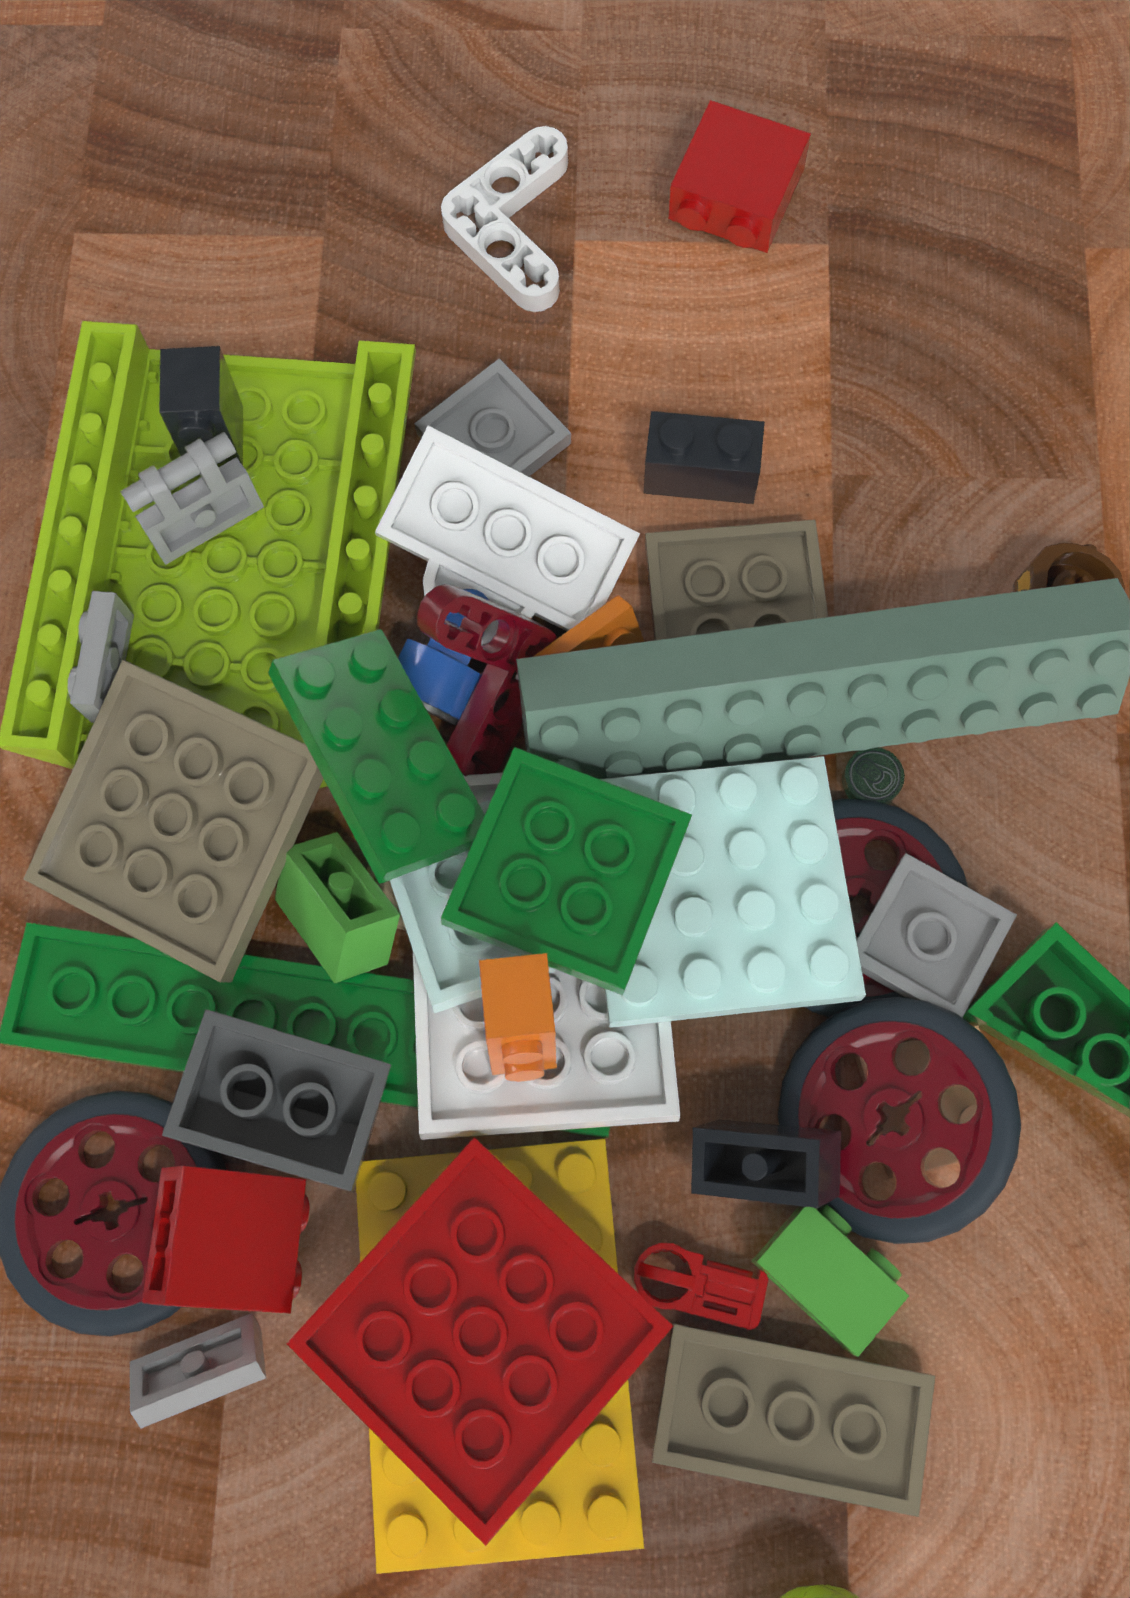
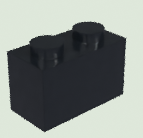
M220 346L160 349L159 413L180 456L187 453L184 447L200 438L205 443L220 433L225 432L233 444L236 453L218 463L217 466L220 467L236 457L243 466V405Z
M651 411L643 494L754 504L761 469L765 421Z
M721 1119L693 1127L691 1194L819 1208L840 1196L841 1131Z

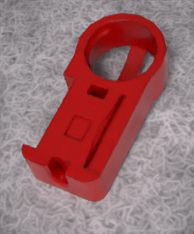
M658 1243L649 1246L639 1255L634 1266L633 1280L637 1292L652 1306L658 1309H675L746 1329H754L759 1325L768 1286V1276L764 1271L758 1269L755 1279L752 1278L753 1271L707 1259L705 1266L702 1265L703 1254L685 1250L674 1243ZM671 1252L679 1256L684 1263L687 1262L690 1275L644 1263V1261L651 1254ZM640 1277L650 1278L687 1289L679 1298L659 1299L651 1295L646 1288H643Z

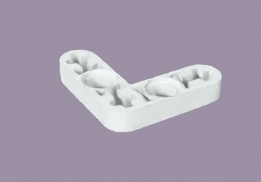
M547 126L536 127L528 131L451 190L443 198L441 204L444 231L448 237L518 306L532 312L544 311L552 307L557 301L560 292L558 268L509 217L560 179L567 170V140L562 132ZM553 152L554 156L549 158L547 155ZM535 153H542V155L535 158ZM501 177H511L519 182L516 190L510 193H499L491 187L493 182ZM462 212L468 216L475 212L476 225L480 231L476 233V225L468 217L463 215L457 219L456 214ZM500 240L508 241L515 247L514 251L504 258H495L486 252V248L491 243ZM523 264L525 273L520 269ZM525 274L536 283L544 279L545 286L540 288L538 285L532 284L526 287Z

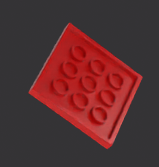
M473 1138L286 1344L486 1546L672 1329L673 1325L476 1138Z

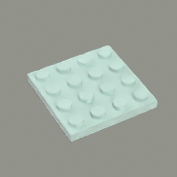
M824 756L600 779L692 814L625 992L622 996L605 989L609 1028L862 1001L866 993Z

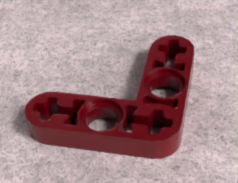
M442 584L429 591L420 603L417 612V624L421 632L445 648L487 663L448 741L447 748L465 777L468 775L496 773L523 723L518 673L515 678L512 677L515 671L518 672L516 659L533 657L554 642L557 637L551 630L531 618L456 586ZM449 612L459 613L464 616L460 626L445 620ZM498 620L496 634L489 643L482 646L481 638L483 632L490 623ZM509 689L506 703L499 711L493 713L496 700L501 693ZM487 725H491L489 730H486Z

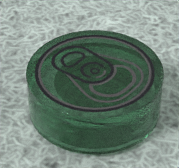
M879 747L856 752L849 759L843 771L842 784L849 799L871 800L889 805L901 791L905 774L901 762L893 753Z

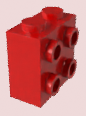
M710 100L671 183L668 219L680 223L689 230H701L727 239L736 246L753 248L768 253L804 171L811 133Z
M191 1166L161 1168L142 1303L291 1314L292 1301L298 1295L302 1282V1267L297 1257L300 1233L306 1228L310 1212L309 1199L305 1195L307 1179Z

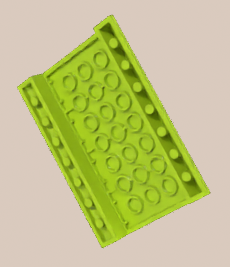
M82 321L0 730V748L66 768H74L94 724L70 704L71 699L67 688L69 673L73 667L78 666L82 645L79 639V621L83 612L89 610L92 591L116 593L134 615L126 656L127 662L146 669L304 743L268 671L274 659L379 629L390 542L376 536L375 531L398 486L416 353L415 344L359 340L355 364L223 354L243 405V467L247 471L264 507L165 565L135 517L137 514L155 505V502L152 501L133 512L120 492L140 480L138 473L152 465L158 470L180 457L175 443L159 413L160 350L149 349L138 325ZM200 474L171 490V494L200 479ZM324 779L319 788L327 787Z

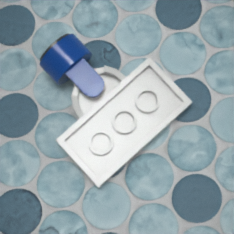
M427 426L375 531L376 536L428 561L423 577L424 595L436 586L442 584L453 585L528 618H532L535 615L565 631H569L606 604L640 533L430 426ZM449 612L445 620L460 626L464 616L459 613ZM498 620L490 623L483 632L481 638L482 646L489 643L496 634ZM431 638L427 646L407 639L398 656V660L427 712L456 726L482 675L468 667L471 660L469 656L445 648Z

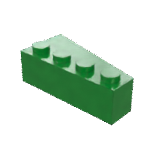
M1056 922L1043 930L969 1004L962 1018L974 1026L979 1025V1029L1130 1118V990Z

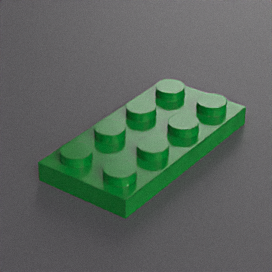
M382 629L272 660L268 674L379 884L470 850L485 814Z

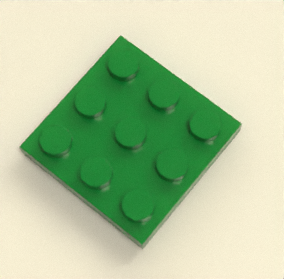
M514 747L441 915V925L520 956L547 953L548 967L623 996L692 814Z

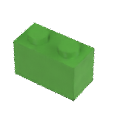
M338 832L293 845L286 853V863L278 878L275 901L333 982L337 983L387 965L400 913Z
M825 1204L817 1208V1210L812 1207L799 1206L751 1262L758 1269L764 1271L776 1286L847 1353L858 1357L909 1297L896 1284L902 1274L875 1249L871 1248L866 1255L846 1237L852 1231L851 1226L828 1205Z

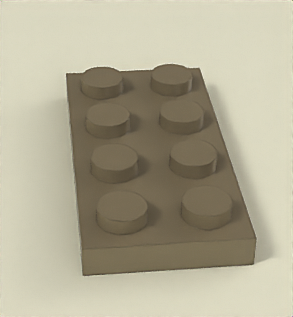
M673 1323L651 1461L656 1464L919 1517L935 1376L928 1373Z

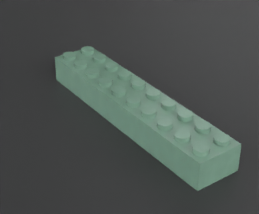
M1118 578L516 659L526 751L594 778L607 779L803 759L819 755L864 751L870 748L913 742L921 743L934 739L970 734L978 735L992 731L1114 715L1119 713L1130 677V600Z

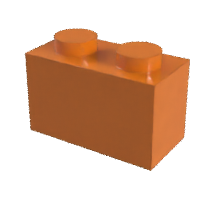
M547 953L479 960L485 1034L492 1075L505 1074L506 1080L521 1082L543 1077L545 1074L544 1070L556 1069V1033Z

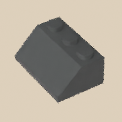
M206 1009L162 1136L354 1193L391 1064Z

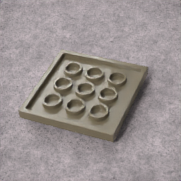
M122 660L23 880L219 982H232L286 863V853L293 847L323 781V777L305 743L135 664Z

